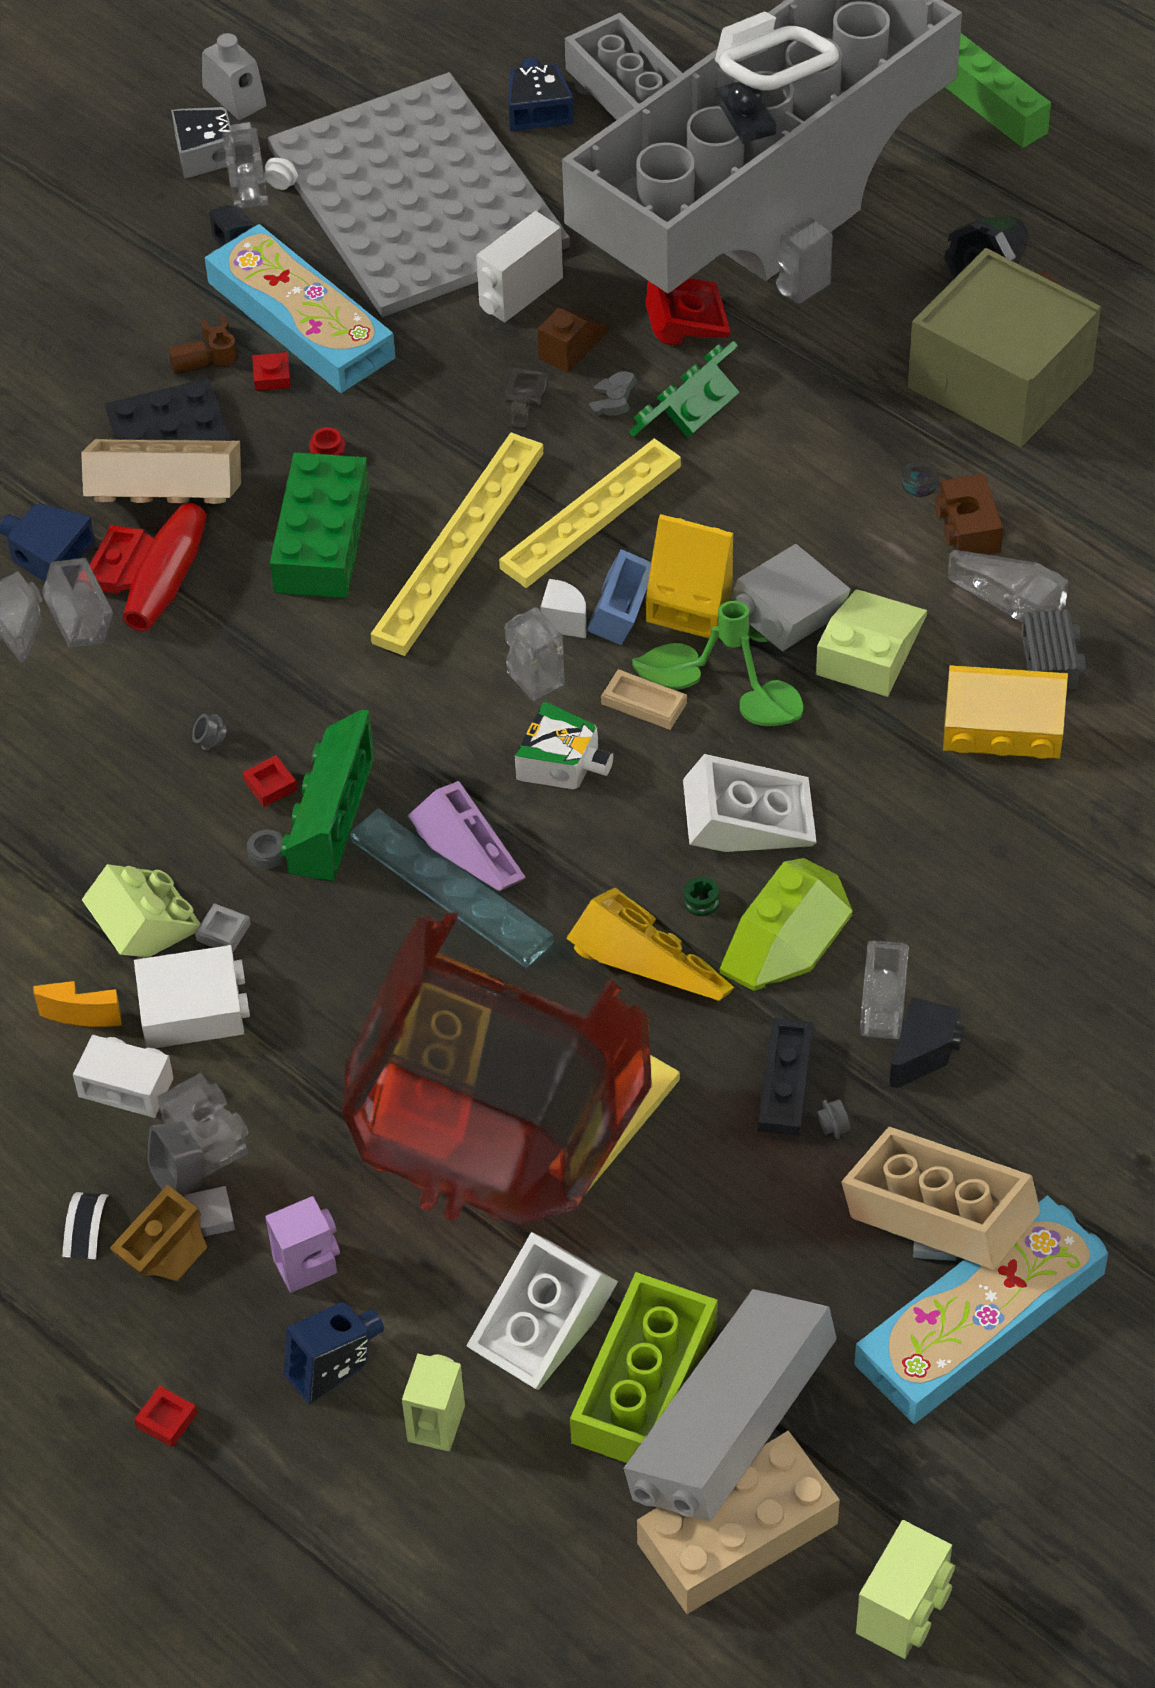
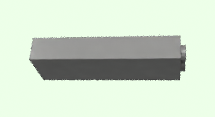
M752 1289L623 1468L633 1501L645 1506H654L676 1512L685 1517H695L711 1522L837 1340L829 1306Z

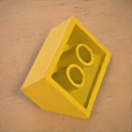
M950 665L943 751L1060 759L1068 673Z

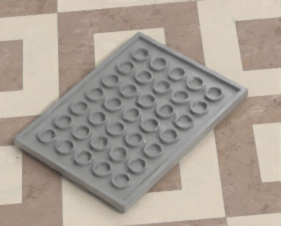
M450 72L267 137L268 148L274 157L287 159L294 165L298 174L294 187L381 317L478 282L476 255L534 211L539 212L561 227L562 250L570 247L569 235Z

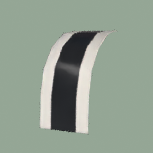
M76 1192L73 1195L66 1217L62 1257L96 1259L100 1218L105 1200L109 1195Z

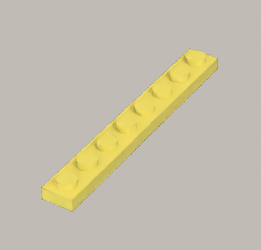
M514 433L509 434L372 631V644L403 656L408 653L544 454L542 443Z

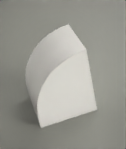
M549 579L541 604L542 632L586 638V603L582 594L574 586L563 581Z

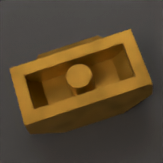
M167 1184L110 1249L114 1255L142 1277L155 1275L179 1281L207 1249V1244L200 1228L201 1212Z

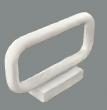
M762 12L723 28L715 61L718 62L722 71L734 79L754 89L774 90L832 66L839 59V51L829 40L802 27L786 26L774 30L776 17L767 12ZM788 40L804 43L822 53L770 76L754 73L737 63Z

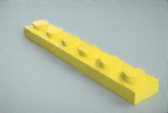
M653 439L499 559L500 569L525 588L529 587L681 467V457L656 439Z

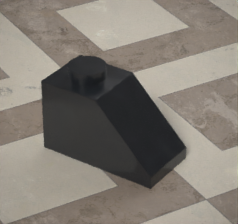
M914 997L911 998L891 1062L890 1087L899 1088L948 1065L952 1049L960 1050L965 1032V1027L959 1025V1008Z

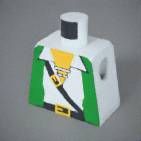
M543 701L515 754L516 780L576 789L580 786L587 771L607 776L613 763V753L598 749L597 727L594 724Z

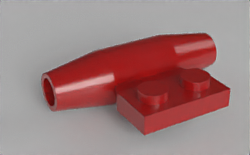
M193 503L181 504L155 538L145 533L143 529L110 525L82 577L85 588L117 594L122 590L130 589L123 613V620L134 630L148 631L174 600L197 555L207 520L205 511Z

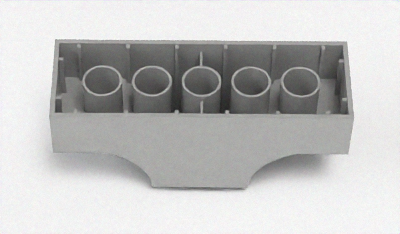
M942 0L783 1L768 12L776 17L773 29L776 30L786 26H798L808 29L833 43L839 51V59L832 66L774 90H762L764 96L763 103L776 123V134L742 144L715 98V88L739 82L722 71L718 62L715 61L716 49L562 159L564 223L666 293L674 290L723 253L747 268L750 272L767 281L861 210L863 192L868 177L890 136L910 112L957 78L962 12ZM788 40L737 63L754 73L770 76L822 53L804 43Z

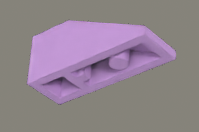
M459 781L436 789L408 815L420 837L426 841L431 849L496 890L501 891L526 878Z

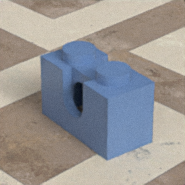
M622 549L619 551L608 571L601 590L603 594L594 609L586 631L622 645L635 622L645 595L651 568L650 561Z

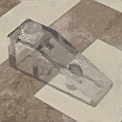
M953 550L949 555L947 579L1022 623L1024 613L1027 611L1030 613L1034 611L1040 613L1043 610L1045 612L1050 610L1055 612L1058 609L1061 611L1066 606L1069 581L1056 571H1051L1039 563Z

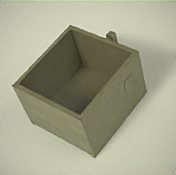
M985 248L912 321L908 388L1005 440L1022 447L1093 373L1101 306Z

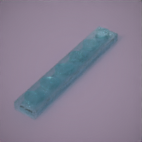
M377 808L351 831L353 843L525 968L532 964L553 944V934L458 865L431 849L426 842Z

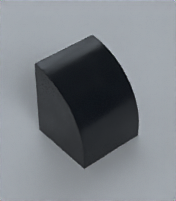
M222 206L209 212L212 237L221 247L256 226L252 219L237 206Z

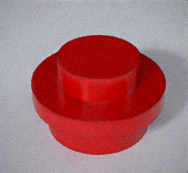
M325 427L318 429L313 434L309 442V449L311 454L342 456L346 445L339 431L334 428Z

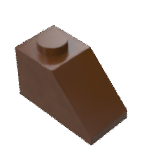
M558 307L538 328L539 359L569 373L609 331L608 325L580 311Z

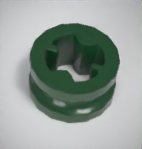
M697 877L688 881L684 886V904L690 913L696 916H708L716 912L719 907L720 898L719 887L714 880L708 877ZM703 892V896H706L708 893V898L700 900V896H697L695 899V894Z

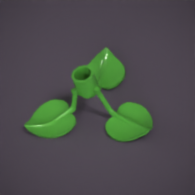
M728 601L719 607L718 626L711 627V636L700 658H698V653L692 647L681 643H670L656 647L645 655L632 659L634 669L643 679L673 690L684 689L700 681L701 672L698 667L706 664L717 638H720L724 645L728 647L742 646L751 686L754 691L745 693L740 699V712L745 719L757 725L777 726L789 724L795 720L798 721L803 715L802 698L793 686L780 680L770 681L762 687L758 683L749 646V637L758 642H768L769 640L749 624V608L740 601Z

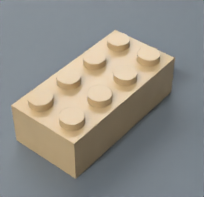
M95 439L81 452L83 496H94V501L113 502L116 501V497H130L131 502L146 503L153 501V497H167V502L186 503L189 502V497L204 498L205 503L217 504L226 502V498H231L241 485L240 441Z
M888 1127L842 1180L851 1218L993 1270L1040 1213L1032 1175L892 1127Z
M787 1431L761 1448L711 1522L695 1517H685L676 1512L656 1508L637 1519V1544L685 1613L688 1614L837 1525L840 1499L791 1433Z

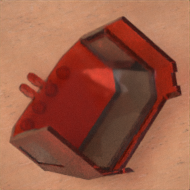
M458 912L446 913L443 920L435 921L431 916L418 917L391 964L352 1054L346 1063L342 1114L362 1161L369 1163L379 1171L391 1172L423 1188L420 1197V1207L431 1211L438 1201L439 1192L447 1195L448 1199L444 1215L445 1218L452 1221L459 1217L465 1203L486 1211L496 1219H505L517 1225L576 1209L652 1087L648 1015L638 1005H631L629 1008L617 996L621 988L611 978L607 981L588 1015H583L438 953L458 919Z

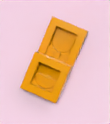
M74 981L33 986L39 1015L44 1018L76 1026H122L121 1009L116 989L77 994Z

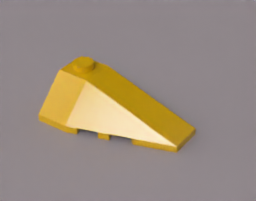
M616 888L593 898L566 938L575 944V951L588 960H597L600 963L718 1001L729 995L734 988L702 958L693 954L685 955L681 951L682 941L673 933L666 934L652 926L656 918Z

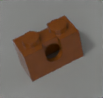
M978 474L941 480L940 496L934 499L935 511L938 519H944L945 541L947 546L953 545L957 560L1001 553L1003 525L985 475Z

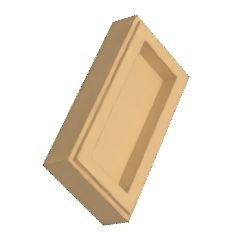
M618 669L601 695V704L671 730L687 704V694Z

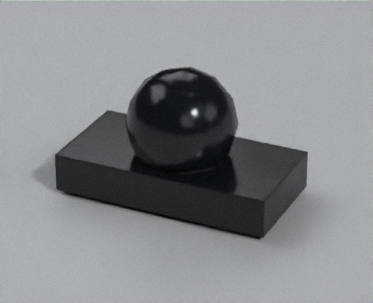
M740 81L715 88V98L742 144L776 134V123L763 103L764 96L762 90L749 87Z

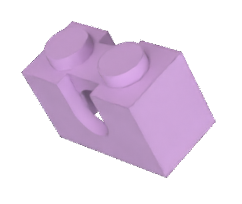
M313 1196L265 1216L273 1261L290 1293L337 1273L334 1256L339 1255L340 1250L333 1233L337 1232L329 1210L327 1208L320 1210Z

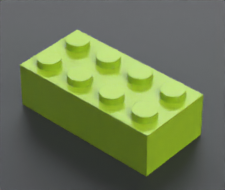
M635 1272L570 1417L571 1444L627 1463L703 1359L717 1327L718 1300Z

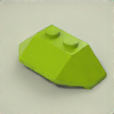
M805 858L784 861L741 917L721 964L720 974L756 991L765 988V984L782 982L811 972L852 916L853 910L839 876Z

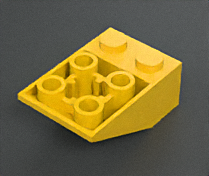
M660 514L646 592V622L710 638L711 627L718 626L719 607L723 603L728 602L732 595L733 533Z

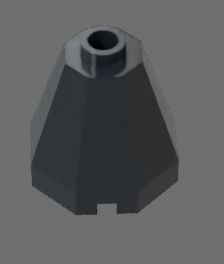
M1011 215L977 219L956 228L949 234L948 242L951 241L950 247L945 251L944 259L954 278L985 248L1018 264L1026 248L1029 233L1023 221Z

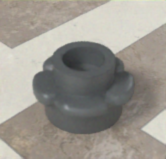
M217 714L200 715L193 727L192 739L194 743L200 744L201 748L205 751H209L211 747L221 745L226 735V726L223 724L222 717Z
M840 1099L829 1103L827 1100H823V1109L817 1111L820 1126L825 1135L833 1133L835 1139H840V1134L851 1131L845 1108Z

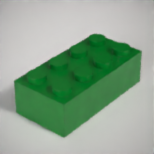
M293 453L270 559L274 593L348 598L369 492L366 457Z

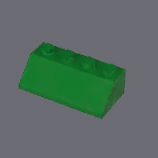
M361 709L326 728L322 742H316L312 756L314 766L312 772H306L302 784V794L304 796L301 803L294 805L292 812L293 828L291 834L286 833L284 835L281 846V856L286 857L289 874L335 881L374 762L369 710Z

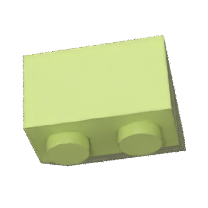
M856 589L831 617L817 645L816 675L888 697L927 616V610Z

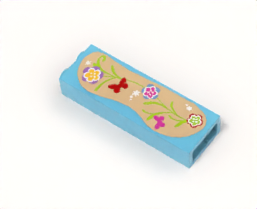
M260 224L204 257L208 283L340 393H343L396 358L393 332Z
M1047 1195L1038 1202L1040 1208L1039 1215L994 1270L968 1260H963L856 1343L854 1365L913 1424H916L1105 1274L1108 1251L1104 1243L1095 1234H1088L1076 1222L1075 1217L1068 1208L1063 1205H1057Z

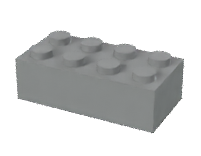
M622 13L613 15L565 38L566 70L616 120L682 74Z

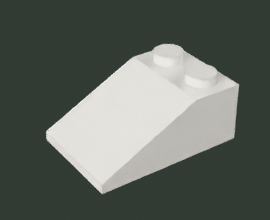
M704 754L683 779L689 845L722 852L811 847L816 843L809 777Z
M531 1232L469 1340L467 1347L539 1390L597 1320L618 1281L553 1242Z

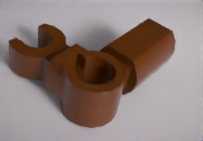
M220 316L221 324L217 327H211L208 325L207 320H202L203 337L208 343H204L201 340L168 348L174 374L209 367L210 362L221 367L230 366L236 362L235 337L229 332L228 320L225 316Z

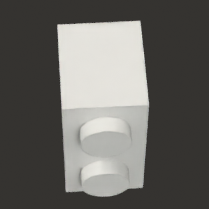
M96 1035L91 1036L73 1073L78 1097L153 1118L156 1117L174 1078L169 1055H165L160 1050L150 1047L143 1049L126 1044L115 1037L103 1038Z

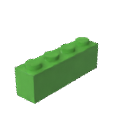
M961 33L957 78L946 85L945 88L1022 148L1046 135L1049 127L1051 102Z

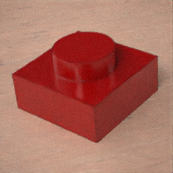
M288 352L252 355L255 391L291 388Z
M277 755L243 772L245 784L263 807L297 791L296 780Z
M159 1386L135 1417L134 1421L136 1428L173 1448L198 1413L196 1405Z

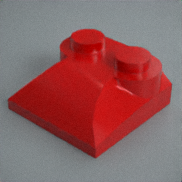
M688 278L674 290L666 293L648 281L645 303L652 330L659 341L668 345H678L684 341L686 336L729 337L731 332L717 282Z

